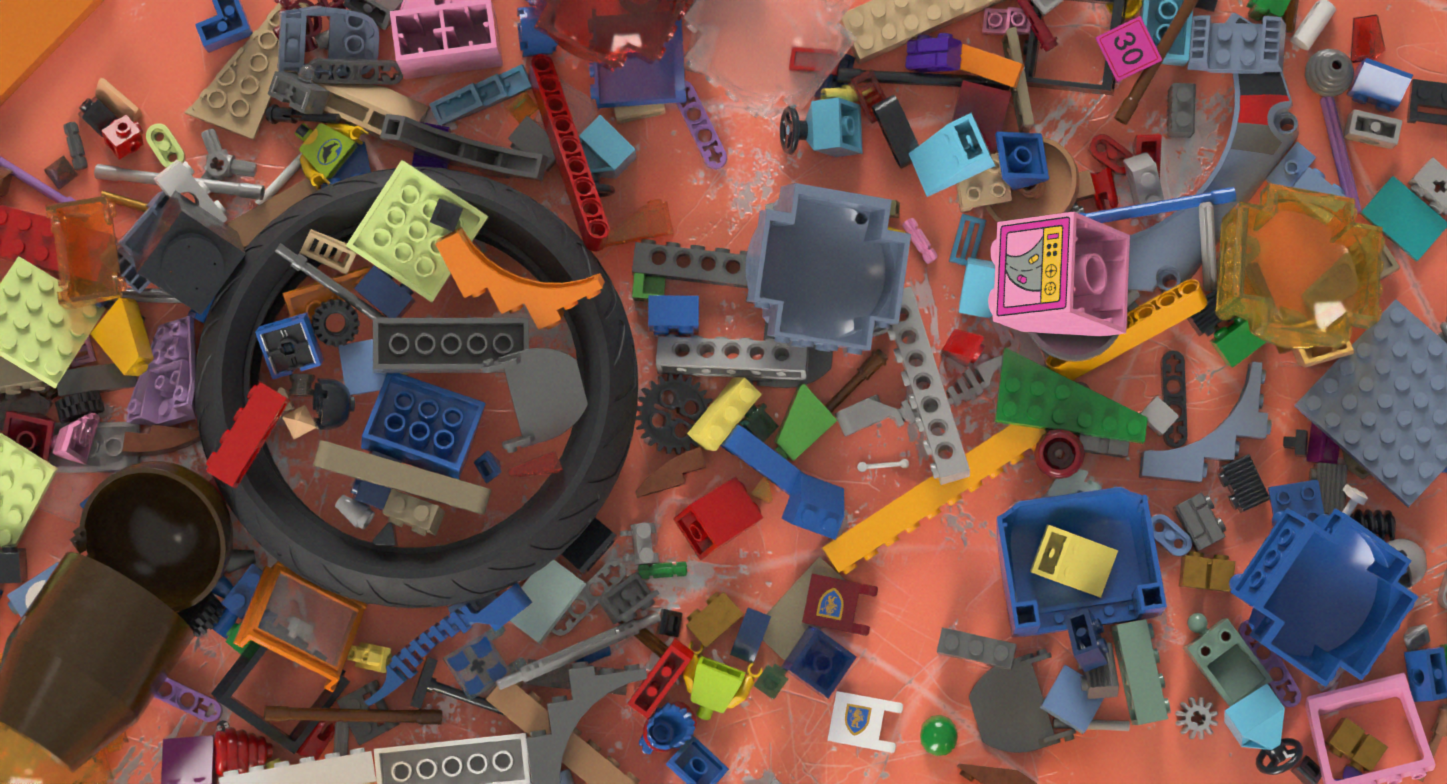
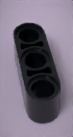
M892 95L871 107L897 164L902 169L912 164L909 153L917 148L919 144L895 95Z

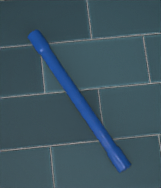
M1229 187L1202 194L1078 214L1100 223L1199 207L1200 203L1211 202L1212 205L1236 202V192L1234 187Z

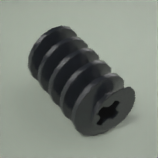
M1355 509L1353 514L1350 515L1351 518L1375 535L1378 534L1382 540L1385 539L1386 535H1389L1390 541L1395 539L1396 521L1390 510H1385L1383 514L1380 510H1375L1372 514L1370 509H1366L1362 514L1360 509Z

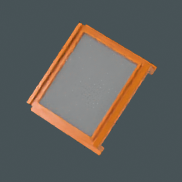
M277 561L271 568L268 566L264 567L233 643L243 647L248 641L252 640L326 677L327 680L324 688L334 692L367 604L321 588Z

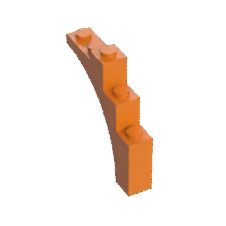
M462 227L440 237L435 243L464 298L470 295L473 298L478 297L487 291V287L501 314L507 311L510 314L522 309L524 307L523 304H525L538 330L544 327L549 330L559 325L564 315L562 307L567 310L579 303L578 300L585 296L587 299L597 296L601 293L600 289L603 288L605 283L600 273L582 280L565 283L539 282L519 277L502 269L486 258L471 242Z

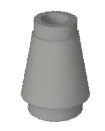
M344 494L335 504V507L356 528L365 529L375 515L370 506L353 500Z

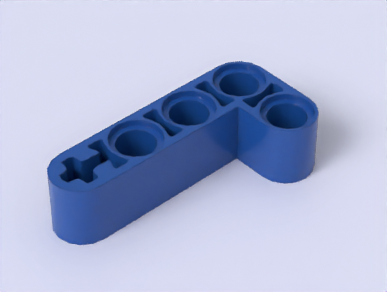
M737 424L720 446L729 453L739 457L790 496L797 476L802 471Z

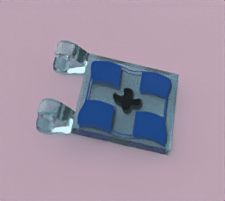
M504 626L497 631L491 628L443 657L444 662L469 701L497 684L496 681L504 675L508 676L518 672L519 668L527 665L525 659L520 657L507 666L492 643L493 640L504 634L506 631Z

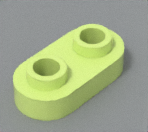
M154 124L148 128L146 140L165 168L173 163L169 161V157L172 154L177 155L176 160L181 161V163L185 162L184 151L165 125ZM158 134L164 135V139L162 141H156V136Z

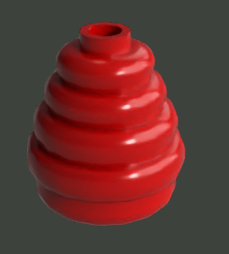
M230 727L226 728L225 731H217L214 736L216 774L223 776V772L238 770L239 774L248 773V768L265 766L267 759L272 758V744L267 743L265 737H257L254 733L247 734L242 729L236 731L235 728Z

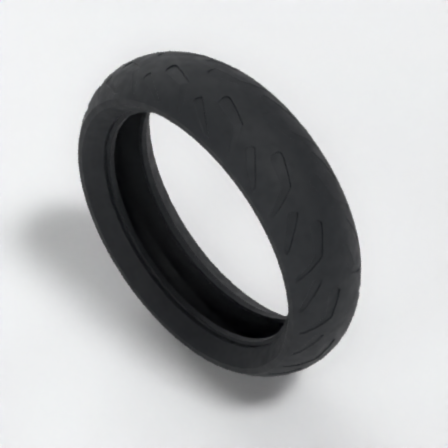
M414 167L489 216L474 239L489 244L509 255L524 266L540 282L565 283L582 280L599 273L605 281L603 288L600 289L601 293L590 299H587L585 296L578 300L579 303L567 310L562 307L564 311L563 316L571 331L576 349L577 364L588 405L578 421L572 426L563 454L551 475L520 509L492 528L470 538L445 545L410 548L378 546L372 542L343 533L329 525L312 512L293 492L276 466L266 441L237 489L215 476L213 478L233 514L248 533L268 553L302 578L341 596L365 603L388 607L427 608L460 604L502 591L545 567L563 553L582 534L607 500L626 460L637 414L638 367L629 321L611 279L592 251L586 248L583 240L564 221L531 197L495 180L446 168ZM396 168L353 176L308 195L272 220L244 249L246 254L215 295L201 334L196 359L195 409L199 435L207 460L213 452L217 453L221 447L220 439L227 429H232L235 424L233 418L239 408H244L248 403L247 395L254 385H259L263 352L255 333L259 326L275 322L285 304L282 293L295 290L308 276L302 270L297 271L290 266L291 263L277 254L275 250L281 243L298 255L310 229L348 243ZM314 239L309 250L315 251L319 240ZM323 244L319 254H325L328 244ZM333 247L329 258L336 254L337 248ZM303 255L307 258V262L313 265L315 268L319 267L322 264L312 258Z

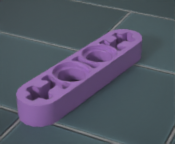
M685 81L686 89L689 88L690 90L687 92L689 101L695 99L696 102L688 103L684 108L682 104H686V102L676 103L706 165L714 170L721 169L726 164V151L693 85ZM690 108H698L701 111V117L698 120L693 121L687 117V112ZM706 129L712 133L710 141L701 142L698 139V133L701 130ZM715 142L718 145L713 146L715 153L722 155L718 164L715 161H709L712 158L709 149L703 150V148L710 147Z
M1249 619L1243 621L1238 627V633L1268 674L1273 667H1278L1283 672V677L1280 681L1272 680L1268 685L1284 707L1298 705L1301 700V692L1282 659L1271 650L1267 659H1260L1256 654V650L1262 644L1257 642L1253 646L1250 645V642H1254V639L1244 633L1247 630L1246 625H1249ZM1287 680L1289 684L1284 685L1287 691H1294L1295 693L1292 697V703L1289 700L1284 701L1283 697L1286 693L1283 688L1279 690L1276 688V686L1284 684Z
M168 677L164 682L171 684V694L162 696L158 690L154 696L207 722L218 720L223 713L222 705L217 700ZM188 692L195 697V702L191 707H185L181 702L183 694ZM200 698L204 699L201 704L205 706L215 705L216 715L207 717V711L201 708L198 709V713L194 711L199 706Z

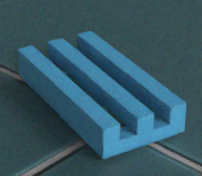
M962 213L949 262L966 266L967 260L965 258L975 223H978L980 225L971 258H976L986 220ZM967 220L970 221L961 256L957 258L958 246L965 221Z

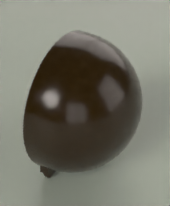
M149 461L125 467L100 483L89 496L84 506L80 526L73 531L75 536L69 539L79 554L87 550V557L131 579L177 612L187 609L205 598L224 575L233 549V526L226 503L215 487L203 476L179 464Z

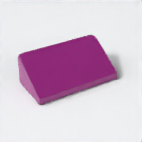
M1311 423L1307 462L1337 464L1340 447L1316 425Z

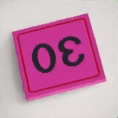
M1141 16L1095 37L1117 82L1162 61Z

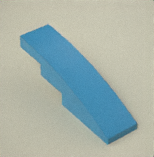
M521 64L500 75L495 74L476 84L471 83L429 105L438 125L443 126L532 89L526 69Z

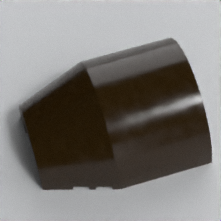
M73 552L65 553L6 640L0 662V728L6 732L8 729H11L51 754V760L68 771L75 772L101 749L138 722L194 638L192 629L168 605L121 573L87 556Z

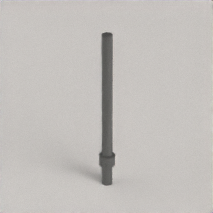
M281 243L275 250L277 254L291 263L290 266L297 271L302 270L370 319L387 318L308 263L307 258L300 253L298 255Z

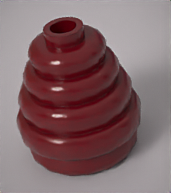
M1055 429L1041 436L1036 443L1034 455L1036 464L1043 473L1052 478L1062 479L1078 472L1083 464L1085 452L1084 446L1077 435L1068 430ZM1059 449L1065 452V456L1062 459H1057L1055 456V452Z

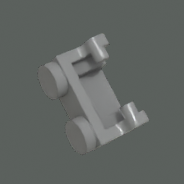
M655 523L630 525V531H620L621 537L632 536L634 555L623 556V561H634L635 565L659 563L658 553H653L651 533H656Z

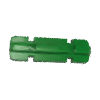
M685 561L676 562L673 565L672 562L653 563L652 566L641 564L638 566V573L642 579H650L649 576H653V578L673 577V574H677V577L686 576L687 564Z

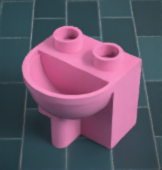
M403 0L400 10L390 11L396 62L405 79L503 66L497 18L491 0Z

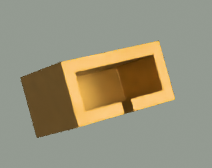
M1189 552V556H1182L1179 586L1230 592L1229 581L1234 576L1236 561H1229V556L1214 555V559L1204 558V553Z
M715 592L705 601L708 604L705 609L700 611L697 608L687 617L689 623L686 626L705 648L744 615L725 592L720 595Z
M1341 718L1325 741L1330 746L1328 750L1339 758L1345 756L1351 761L1349 765L1360 773L1363 770L1372 772L1388 747L1372 735H1366L1364 733L1365 730L1348 718Z

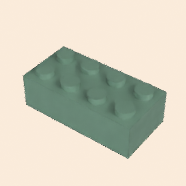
M1147 619L1110 626L1131 724L1142 725L1168 719L1167 714L1171 713L1168 698L1164 699L1162 689L1165 688L1163 674H1158L1156 664L1160 663L1157 648L1153 649L1151 639L1154 638L1152 624H1148Z

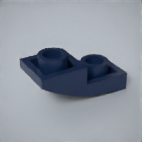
M747 608L730 655L754 663L771 616Z

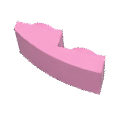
M985 8L982 33L985 35H1004L1008 28L1016 27L1018 35L1030 34L1031 23L1021 8Z

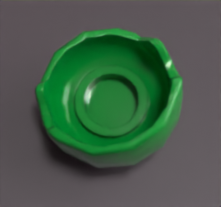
M936 715L923 722L920 740L926 752L935 756H943L949 754L955 748L958 731L950 718Z

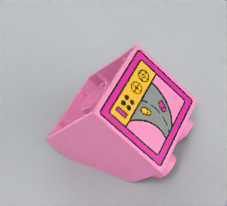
M1076 212L997 222V239L993 241L991 246V259L995 265V285L988 298L993 321L1022 332L1087 336L1126 334L1130 235Z

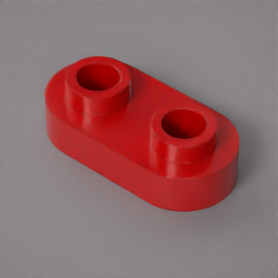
M1105 134L1095 136L1089 145L1090 154L1107 168H1111V171L1117 175L1126 174L1125 166H1118L1117 160L1133 157L1130 151ZM1099 144L1104 145L1106 151H1098L1097 146Z

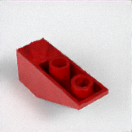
M954 328L940 353L966 368L969 362L974 365L985 348V345L981 344L984 337Z

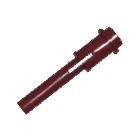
M1016 0L1032 25L1030 29H1032L1042 45L1040 48L1044 49L1045 52L1055 48L1058 45L1056 41L1058 38L1053 37L1044 19H1039L1028 0Z

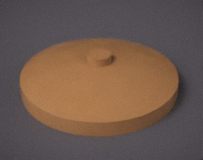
M1042 137L1049 180L1017 190H1013L1010 187L1011 202L986 205L987 211L996 222L1070 212L1078 196L1080 176L1075 160L1062 145L1054 140Z

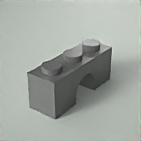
M942 627L937 653L1012 671L1017 644Z

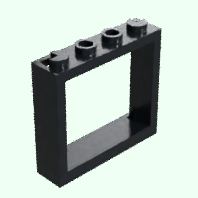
M1068 0L1113 5L1110 30L1125 22L1128 0ZM1031 1L1030 4L1034 7L1033 9L1040 20L1043 19L1044 16ZM1031 29L1029 40H1025L1023 54L1026 55L1024 71L1027 87L1114 96L1116 79L1106 60L1102 85L1035 78L1040 42Z
M267 621L261 628V630L323 661L328 659L316 649L314 652L308 650L309 644L300 637L296 636L295 639L288 635L290 631L280 623L275 626ZM251 641L211 694L219 703L295 754L319 721H300L291 734L288 735L271 722L264 721L262 716L232 696L268 649ZM344 669L341 672L340 680L334 692L324 689L311 708H330L350 683L344 676L346 672Z

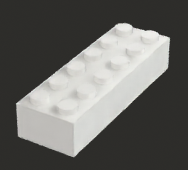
M527 733L377 748L374 749L377 784H531L532 779L526 737L528 736Z

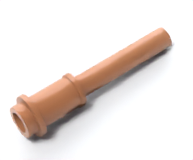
M1444 703L1442 707L1438 708L1440 712L1431 729L1433 734L1428 745L1433 758L1442 737L1447 736V704ZM1425 777L1420 778V779H1417V780L1423 782L1424 779H1425Z

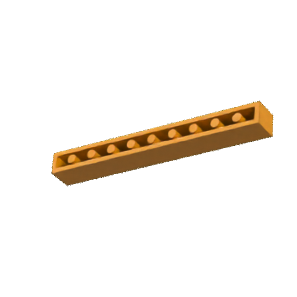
M1009 425L965 454L970 468V477L940 485L939 478L934 479L931 476L836 538V540L822 547V550L838 574L842 571L845 575L858 567L855 563L863 557L866 561L879 553L877 548L884 543L889 547L899 540L898 534L904 530L909 534L921 526L918 521L927 516L929 520L942 512L940 507L947 502L952 506L962 499L960 494L967 489L973 492L984 485L981 480L985 477L990 476L993 479L1004 472L1002 466L1008 462H1011L1012 465L1025 458L1023 453L1030 448L1034 452L1036 443L1047 432L1045 429Z

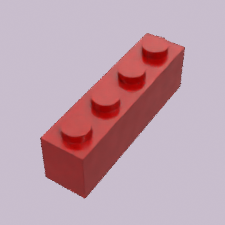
M261 382L258 386L254 385L247 395L248 403L244 408H239L233 418L235 424L232 429H227L220 439L221 447L217 453L213 452L206 462L208 466L206 472L236 489L290 402V399Z

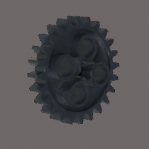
M668 374L667 381L662 376H659L658 384L653 381L649 382L650 390L647 388L641 389L645 397H638V401L642 404L637 406V411L640 412V415L636 416V420L641 421V424L636 427V430L644 429L645 432L641 435V439L649 437L648 446L657 443L656 451L658 452L665 447L666 454H670L672 448H674L676 454H680L681 447L686 452L690 451V444L699 447L687 433L707 410V404L712 401V398L705 399L703 397L707 393V389L699 391L700 382L691 385L692 377H688L684 382L682 374H678L676 380H674L672 374ZM666 390L670 391L674 397L673 402L669 405L665 404L662 400V394ZM688 401H692L696 405V411L692 415L686 413L684 408ZM654 404H658L667 410L677 408V414L694 420V424H689L680 418L671 420V414L654 408ZM656 413L662 415L664 420L663 425L659 428L655 427L652 423V417ZM679 423L683 424L686 428V434L682 438L675 434V427Z

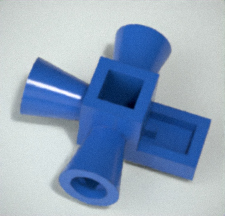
M253 563L235 586L223 575L211 591L213 594L224 599L221 604L226 608L222 611V617H218L220 621L214 623L212 629L225 639L228 638L226 634L235 624L238 617L240 619L244 618L263 572ZM265 609L258 628L261 629L267 621L273 624L278 614Z

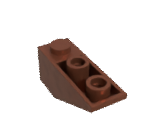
M960 763L957 765L961 769L959 774L970 782L976 779L982 784H1037L1018 770Z

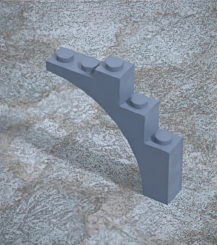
M1251 362L1248 364L1245 384L1237 403L1228 417L1213 432L1201 440L1181 448L1141 452L1139 478L1200 483L1202 478L1207 476L1208 465L1204 463V459L1231 462L1239 454L1240 443L1236 441V438L1263 440L1267 434L1270 435L1272 422L1268 419V413L1258 412L1263 407L1264 395L1260 394L1261 384H1264L1266 370L1262 369V362Z

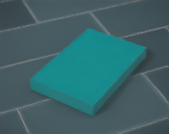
M1394 176L1386 182L1359 213L1416 262L1447 228V221Z

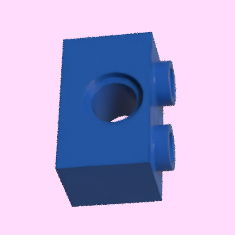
M1444 647L1404 652L1413 701H1435L1447 698V665Z

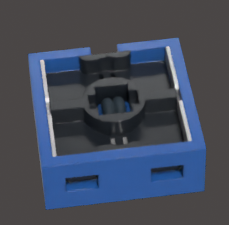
M307 313L259 326L255 332L272 379L293 374L297 368L304 371L321 366L324 361Z

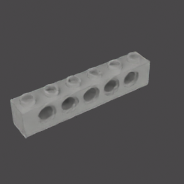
M669 334L665 337L658 336L656 368L658 374L807 380L808 347L791 346L792 341L790 343L775 342V339H765L764 341H755L751 338L732 340L726 337L708 339L697 335L684 338ZM682 351L689 352L684 357L678 356V354ZM707 352L713 353L709 358L702 357ZM729 354H738L734 359L727 358ZM754 355H763L759 360L752 359ZM782 355L788 357L784 361L777 360V358Z

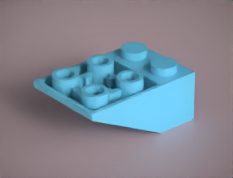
M971 113L948 123L909 153L927 197L995 166L978 124Z

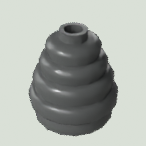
M1327 48L1317 51L1309 58L1305 66L1307 85L1320 96L1334 97L1341 95L1349 89L1353 81L1354 68L1352 62L1345 53L1337 49ZM1332 63H1336L1339 69H1334Z

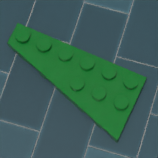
M1007 348L1003 349L995 422L1045 430L1064 429L1079 435L1141 444L1145 442L1148 417Z

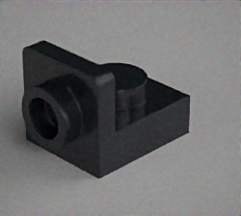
M96 97L92 99L87 98L79 107L81 111L78 115L101 137H103L102 130L108 127L114 120L119 119Z

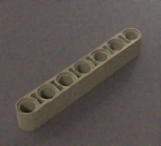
M322 440L319 442L313 466L483 515L485 514L491 489Z

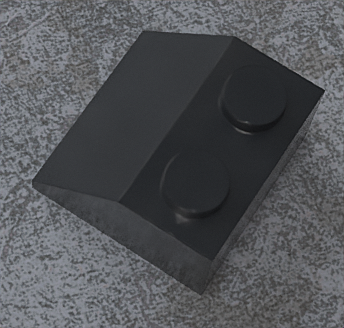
M595 517L582 534L561 555L583 575H586L618 537Z

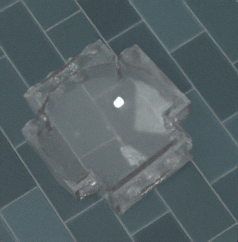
M695 0L683 15V19L686 20L684 25L695 34L698 30L700 32L696 36V41L684 55L688 60L685 64L695 72L703 71L706 74L705 79L716 88L719 85L726 89L725 94L737 103L741 100L747 105L745 110L755 118L759 115L765 118L782 95L785 96L783 101L791 108L795 109L798 106L803 110L857 40V37L839 23L855 0ZM793 47L814 50L815 53L796 51L794 65L816 67L815 71L789 70Z

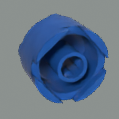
M548 5L517 8V16H520V23L517 24L522 57H531L537 54L552 55L556 51V46H558L557 33L551 29L553 28V22H555L554 8L548 7Z

